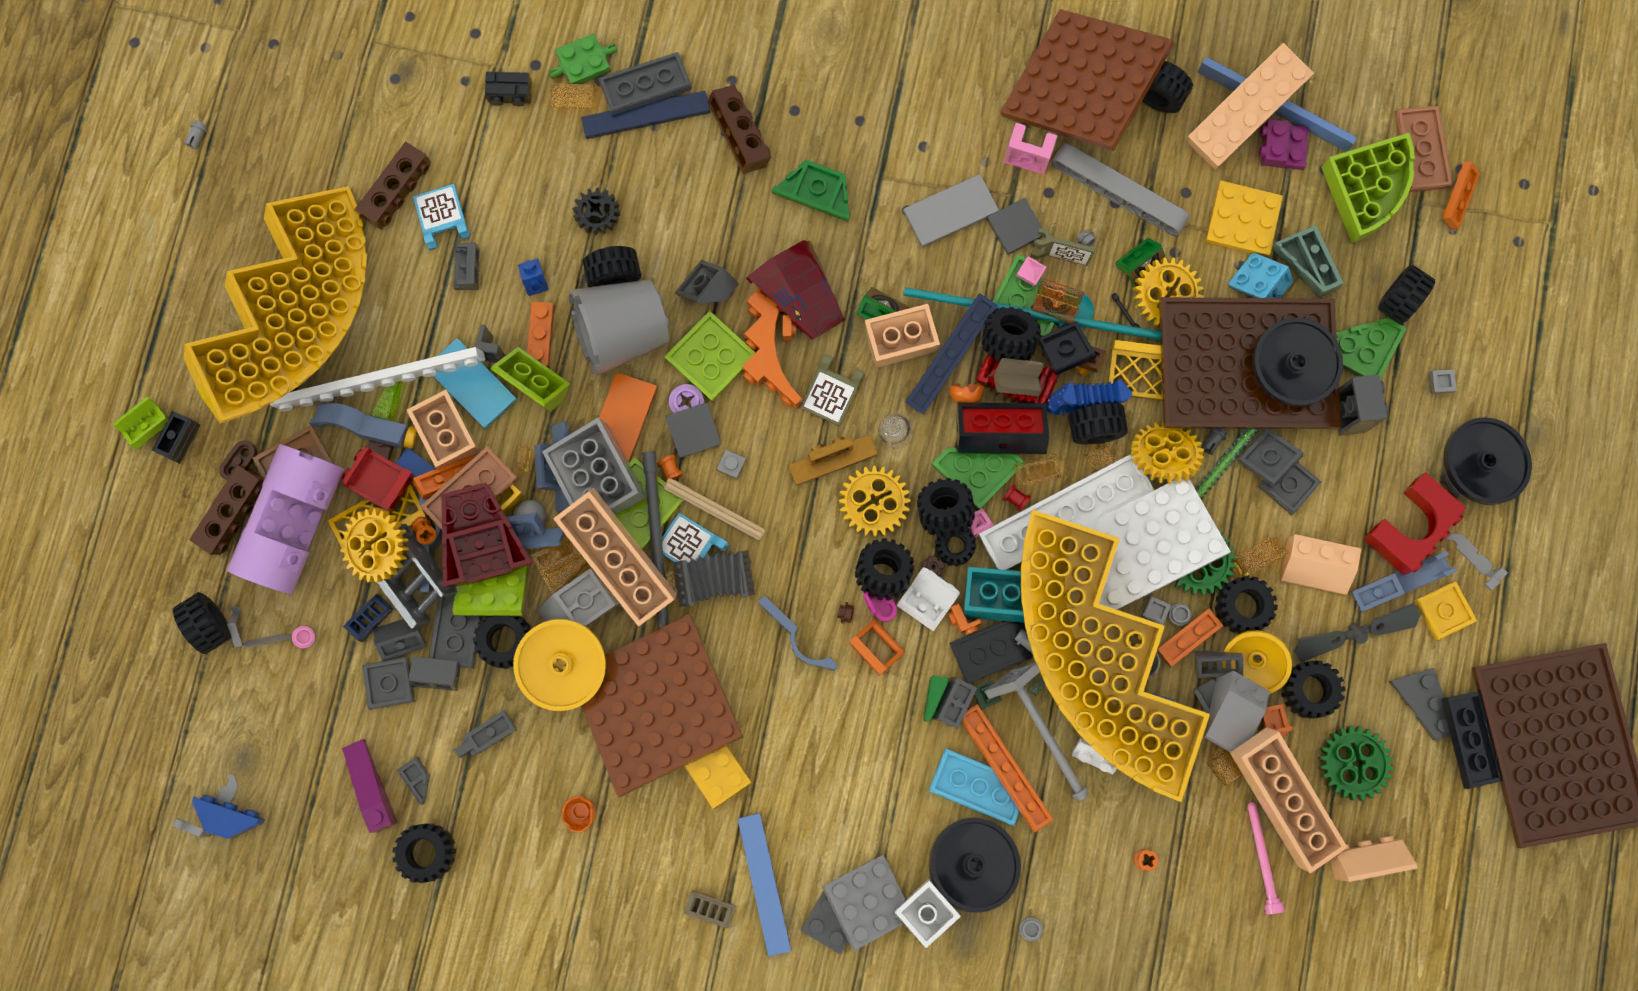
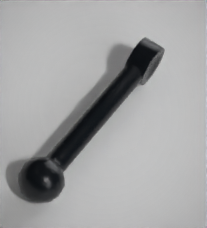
M1116 293L1112 294V300L1117 303L1132 327L1140 328L1139 324L1133 321L1119 300V296Z

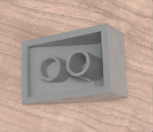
M1234 670L1218 677L1210 705V716L1203 737L1229 752L1253 737L1266 712L1270 691Z

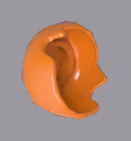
M957 383L955 386L951 385L949 393L956 403H978L983 396L985 387L970 383L961 388L960 384Z
M574 796L567 800L562 808V821L568 826L569 831L581 833L590 828L596 820V807L587 797Z

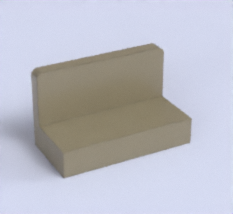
M1002 358L993 375L996 392L1039 396L1041 388L1038 377L1044 367L1043 363Z

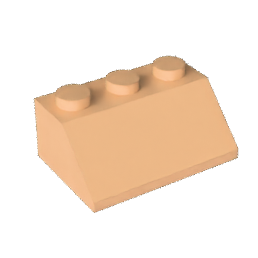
M928 304L865 320L869 347L875 368L931 354L939 350L940 342Z
M1294 534L1287 538L1280 581L1347 595L1358 571L1361 548Z
M1393 835L1380 837V842L1372 843L1371 840L1359 841L1356 847L1349 848V844H1346L1348 848L1330 860L1334 879L1347 882L1418 868L1402 839H1394Z

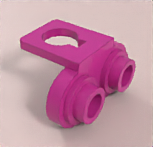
M867 591L863 594V599L872 617L876 616L883 622L894 619L897 607L893 599L886 600V597H883L882 600H877V596L869 597Z

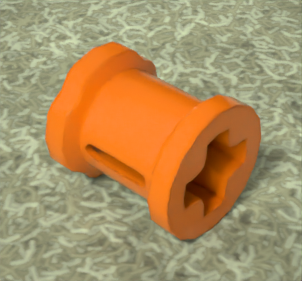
M669 455L657 462L658 467H661L665 474V482L669 478L678 480L684 475L675 462V455Z
M418 517L412 522L411 528L420 544L427 545L436 539V531L429 519Z
M1142 849L1135 853L1134 863L1137 868L1152 871L1158 865L1159 859L1155 852ZM1144 855L1150 857L1148 860L1149 865L1142 864Z

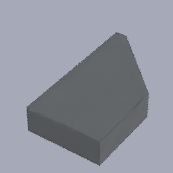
M415 757L397 771L419 804L423 805L426 800L430 774L420 759Z

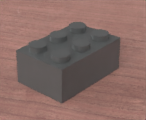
M1379 374L1353 377L1339 388L1341 428L1338 429L1339 436L1366 433L1387 419L1389 408L1387 403L1384 402L1383 394L1385 387L1383 381L1380 380Z

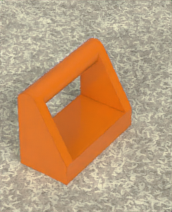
M876 619L849 641L851 647L879 676L906 652ZM871 629L896 654L885 665L860 640Z

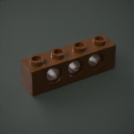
M735 85L713 90L707 103L742 173L745 174L765 168L771 158V153L761 137L760 130L756 128L752 120L751 112L747 110L743 102L742 94L738 92Z
M405 141L355 208L359 216L380 230L391 222L394 212L404 204L408 193L416 188L420 177L428 172L431 162L427 155ZM412 167L408 173H403L406 168ZM399 184L397 189L391 190L393 185ZM387 201L384 206L378 207L380 202Z
M237 465L189 540L210 555H221V553H224L230 545L229 541L232 536L241 529V522L245 516L252 512L253 504L257 497H259L265 478L247 466ZM244 487L245 495L242 498L240 495V491ZM232 506L233 514L229 516L228 510ZM218 525H220L221 532L219 535L216 533V528Z

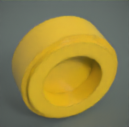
M410 426L407 430L404 440L405 448L413 449L417 443L419 434L415 427Z

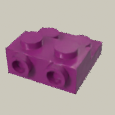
M1268 119L1265 125H1262L1260 137L1263 138V145L1259 148V158H1262L1261 166L1304 170L1307 157L1308 127L1290 125V121Z

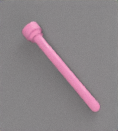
M1254 802L1248 803V811L1268 898L1266 905H1264L1266 915L1285 912L1284 905L1276 895L1257 805Z

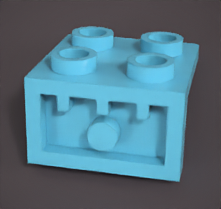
M1252 253L1228 284L1229 287L1254 298H1281L1294 281L1288 266L1257 253Z

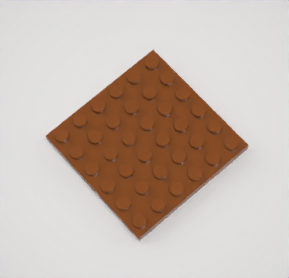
M1060 9L1000 111L1002 117L1114 151L1174 46L1173 39Z
M690 614L605 655L606 673L604 680L596 694L585 704L581 705L617 797H622L744 738Z

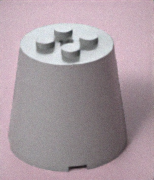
M651 280L569 290V303H574L575 311H571L575 330L586 361L591 360L592 362L590 370L594 376L603 374L669 342L668 317L662 307L661 295L659 292L657 293Z

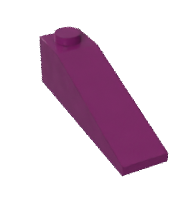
M365 739L342 748L360 811L369 833H377L397 824L398 822Z

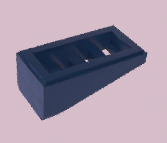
M376 594L343 627L358 641L364 642L394 608ZM376 603L384 609L382 613L374 607ZM369 610L377 616L375 619L367 613ZM363 617L370 622L368 626L361 620ZM358 624L364 630L360 632L354 626Z

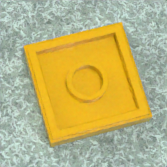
M1456 581L1414 600L1435 641L1477 622Z

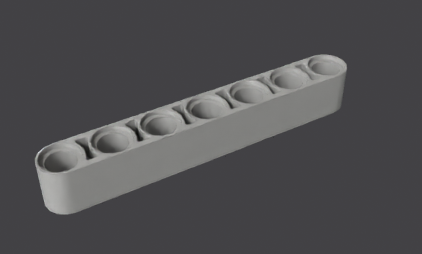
M1063 143L1051 161V164L1059 171L1170 235L1179 236L1190 218V215L1185 210L1070 144Z

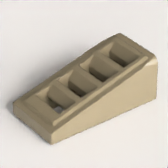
M692 890L684 914L728 928L736 906ZM696 899H701L698 910L694 911ZM707 901L710 904L705 915L702 914V910ZM714 904L719 905L715 918L710 917ZM723 907L728 908L724 920H719Z

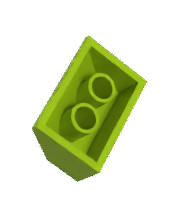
M520 347L514 349L491 367V370L550 412L564 402L570 386L569 382Z

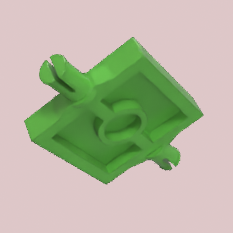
M593 33L555 49L560 66L548 71L552 79L564 74L573 88L610 72L606 56L618 50L615 43L603 48Z

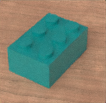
M968 567L964 616L966 618L1025 623L1021 600V571Z

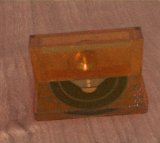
M1043 278L1032 311L1071 324L1075 320L1084 292Z

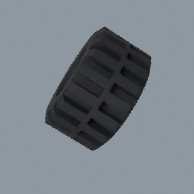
M1165 61L1142 102L1160 112H1179L1193 89L1192 80L1180 67Z
M605 247L584 257L583 266L588 287L634 282L641 279L637 253L631 247Z
M1412 264L1398 276L1379 302L1378 310L1399 324L1406 322L1428 297L1435 285V279Z
M1001 307L1000 310L996 309L988 316L981 340L982 345H984L983 349L998 362L1002 358L1030 360L1037 347L1041 326L1037 323L1035 317H1031V314L1024 312L1023 309Z
M1094 404L1079 408L1069 414L1072 439L1077 444L1091 445L1110 442L1122 438L1128 433L1124 405Z
M946 478V480L937 479V482L931 481L928 483V487L924 486L922 492L918 494L917 507L919 519L925 531L928 530V534H936L938 538L942 536L951 538L952 535L957 537L960 535V532L965 533L968 530L967 527L972 526L975 519L972 491L970 488H967L965 483L960 484V480L955 479L952 481L951 478ZM946 506H951V507H952V508L946 509V510H941V509H940V508L946 507Z
M882 538L881 542L876 539L873 540L872 544H866L865 548L860 552L855 568L857 585H862L861 590L864 593L867 591L869 597L877 596V600H882L883 597H886V600H892L893 596L895 598L899 597L901 592L904 593L913 575L915 565H913V557H909L911 552L908 549L904 550V545L902 543L896 544V540L893 539L891 542L887 541V538ZM874 565H888L894 570L895 574H881L875 569Z
M1243 576L1230 581L1219 591L1220 594L1216 596L1215 600L1218 602V605L1215 606V611H1219L1217 618L1224 621L1222 623L1224 627L1228 626L1230 627L1229 631L1233 633L1237 631L1240 634L1252 630L1260 631L1271 624L1270 620L1275 618L1276 614L1274 611L1277 610L1278 605L1274 604L1277 597L1276 595L1272 596L1271 592L1274 591L1272 587L1267 588L1265 586L1267 582L1264 580L1258 581V577L1249 578V576ZM1239 593H1246L1254 599L1256 613L1252 618H1246L1237 611L1235 601Z
M197 592L173 608L174 620L180 632L188 643L200 653L207 654L231 639L225 617L216 604L203 593Z
M485 616L486 619L484 621L480 620L478 622L479 628L474 630L476 638H473V643L476 644V647H474L475 652L487 664L496 668L509 669V667H513L515 652L520 641L530 631L531 627L520 616ZM510 627L514 630L516 637L513 647L504 653L495 651L492 645L495 632L500 628Z
M1319 660L1303 662L1292 667L1290 677L1282 687L1285 689V692L1281 693L1282 698L1286 697L1287 699L1284 702L1287 707L1291 706L1292 709L1290 711L1294 714L1298 713L1299 717L1314 719L1333 714L1334 710L1340 708L1341 704L1339 702L1344 701L1345 696L1341 694L1346 691L1345 686H1341V682L1344 681L1343 677L1337 676L1339 671L1331 669V664H1323V661ZM1309 676L1316 678L1322 685L1323 695L1318 703L1309 701L1304 695L1303 684Z
M431 823L410 826L408 830L400 833L402 836L396 839L395 843H397V846L393 847L392 853H395V857L392 860L393 863H397L395 869L397 872H402L401 876L404 879L408 878L413 883H426L435 881L443 877L444 873L449 872L451 869L450 865L455 861L453 854H456V848L453 849L452 844H455L454 839H450L449 836L451 834L448 831H444L443 827ZM421 839L429 840L435 847V859L428 867H422L417 864L413 856L414 847Z

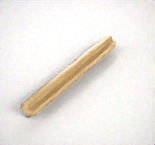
M669 478L664 486V489L757 540H760L765 532V529L672 478Z

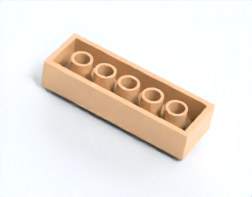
M1282 43L1187 137L1186 142L1214 170L1218 169L1311 78L1314 72Z
M594 487L553 518L638 627L671 603L677 596L674 589Z
M1266 727L1230 752L1299 868L1311 874L1348 848L1279 731Z

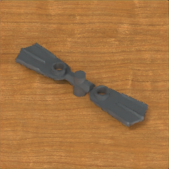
M1412 603L1389 614L1375 618L1371 625L1359 627L1356 623H1353L1344 632L1332 631L1299 638L1294 653L1301 662L1339 648L1347 639H1355L1357 643L1363 644L1368 640L1367 634L1370 631L1374 635H1382L1416 627L1421 613L1416 605Z

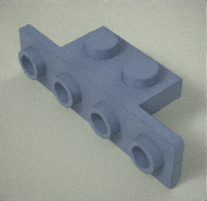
M567 422L552 426V445L569 435ZM537 444L534 446L537 489L555 490L556 511L562 512L570 505L542 453L543 450L552 445Z
M537 513L506 516L524 549L558 546L562 543L565 536L560 527L546 529Z

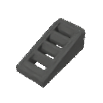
M1195 651V672L1197 678L1221 677L1233 670L1243 676L1242 653ZM1231 660H1235L1236 669H1231ZM1212 661H1216V668L1212 667ZM1222 661H1226V668H1222ZM1203 662H1207V667H1203Z

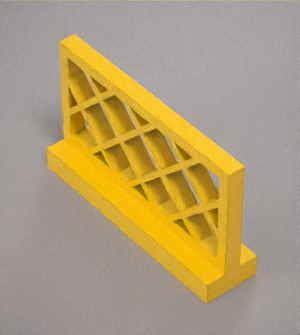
M1114 340L1111 343L1112 352L1108 383L1111 381V384H1113V380L1120 375L1127 383V387L1131 388L1133 397L1163 400V395H1159L1154 388L1162 381V372L1157 367L1161 363V346ZM1116 355L1125 356L1130 364L1120 370L1116 365ZM1141 358L1147 359L1152 365L1144 373L1135 364ZM1130 366H1133L1140 376L1130 383L1123 372ZM1154 368L1161 379L1152 385L1145 377V374ZM1140 378L1149 386L1143 393L1137 392L1132 385Z
M410 483L405 498L402 497L400 501H403L400 512L393 511L391 515L398 516L396 522H402V524H407L411 528L412 522L418 517H426L430 521L431 519L420 507V500ZM365 499L329 519L328 522L341 548H345V545L340 543V540H345L346 536L342 537V530L338 529L336 523L343 519L350 520L349 523H352L349 516H357V512L363 508L386 510L376 507L374 503ZM408 503L416 504L418 511L411 515L404 514Z

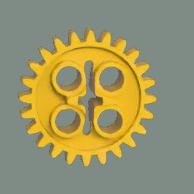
M1164 257L1160 262L1155 260L1152 262V265H1146V271L1142 270L1139 272L1142 278L1135 279L1139 286L1133 288L1134 291L1138 292V295L1134 296L1133 299L1139 300L1140 303L1135 307H1142L1143 310L1140 312V315L1147 314V322L1154 319L1153 326H1157L1160 323V308H1157V304L1161 297L1167 295V289L1174 285L1177 278L1180 280L1170 290L1169 297L1204 298L1203 295L1198 294V291L1204 289L1201 286H1197L1201 278H1194L1197 271L1189 272L1190 264L1183 267V260L1175 264V258H1171L1167 262L1166 257ZM1163 273L1169 276V283L1163 280ZM1180 286L1186 289L1185 296L1180 293ZM1151 290H1153V291L1156 292V294H1157V299H1156V300H1154V299L1151 298V296H1150V291H1151Z
M1154 422L1153 428L1146 425L1145 430L1140 429L1139 434H1135L1130 456L1133 457L1132 463L1137 464V470L1144 469L1143 476L1151 474V480L1158 477L1160 483L1167 479L1169 484L1172 483V479H1175L1179 484L1182 478L1188 481L1190 475L1194 477L1196 471L1200 470L1204 459V449L1201 448L1202 442H1196L1197 435L1190 436L1191 430L1184 432L1182 431L1183 428H1164V422L1162 426Z
M873 466L872 472H869L867 467H864L863 474L856 470V478L849 476L850 484L843 483V487L847 491H840V495L845 497V499L839 500V504L845 505V507L840 509V513H847L843 520H851L849 528L856 525L857 534L861 530H865V537H867L869 532H872L874 538H876L877 532H881V535L885 537V530L887 529L893 533V525L900 528L901 524L898 520L905 521L907 517L902 513H908L910 510L904 505L911 502L910 499L905 498L909 491L902 490L906 483H898L900 475L893 478V470L886 474L885 467H882L880 472H878L876 466ZM876 482H881L885 488L883 491L877 492L873 489L872 485ZM888 491L892 492L891 495L880 499L878 506L871 504L863 511H857L859 508L870 504L872 497L877 500ZM856 493H862L866 499L864 502L858 503L854 500L853 496ZM892 501L895 503L896 508L891 511L886 510L884 503ZM867 512H874L877 519L869 522L865 519L864 515Z
M381 509L357 512L358 516L351 517L352 523L345 524L349 530L342 531V534L346 536L345 540H340V543L345 545V548H342L340 552L346 553L342 560L349 561L346 568L354 569L352 575H359V580L382 582L383 580L391 579V575L398 574L396 568H403L400 560H407V557L403 555V551L409 550V548L404 546V543L409 540L402 537L406 530L399 529L402 522H395L396 515H389V511H382Z

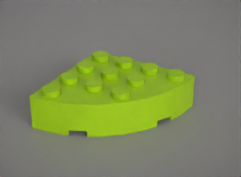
M1410 133L1331 156L1321 166L1351 244L1361 241L1378 231L1400 209L1408 196L1414 178L1413 161L1415 159Z

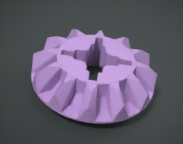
M689 384L676 387L669 397V406L672 413L690 408L686 405L681 406L683 403L681 395L686 399L692 398L690 401L691 407L704 403L701 391Z

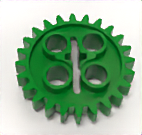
M1230 539L1224 540L1225 543L1228 544ZM1228 547L1230 551L1235 549L1234 547ZM1228 554L1218 559L1220 563L1219 568L1213 567L1210 563L1198 569L1202 575L1201 580L1194 579L1192 573L1178 579L1175 587L1182 584L1183 592L1185 593L1188 589H1191V595L1193 596L1198 590L1200 595L1204 596L1207 589L1211 595L1214 593V587L1219 591L1222 589L1221 583L1225 585L1229 583L1226 576L1232 577L1234 575L1229 569L1236 567L1234 563H1231V560L1237 558V556Z
M1347 726L1346 731L1343 728H1339L1338 734H1330L1332 740H1324L1327 748L1322 747L1319 749L1324 753V756L1317 757V759L1323 761V765L1318 766V769L1325 770V773L1320 777L1329 779L1325 784L1326 786L1334 785L1333 793H1338L1341 790V798H1346L1348 794L1350 800H1356V797H1358L1360 801L1365 800V794L1368 798H1374L1373 791L1376 794H1381L1382 791L1379 786L1388 787L1384 780L1392 779V776L1387 773L1388 770H1394V767L1388 765V762L1394 760L1392 757H1387V753L1391 751V748H1383L1386 740L1377 741L1379 738L1378 733L1370 736L1371 729H1365L1363 732L1362 726H1356L1355 731L1352 726ZM1363 745H1366L1369 749L1367 756H1364L1361 752ZM1341 747L1347 752L1344 759L1339 756V749ZM1353 761H1359V765L1353 766ZM1368 767L1373 772L1371 779H1368L1365 775ZM1345 770L1350 773V780L1348 782L1343 779V772Z

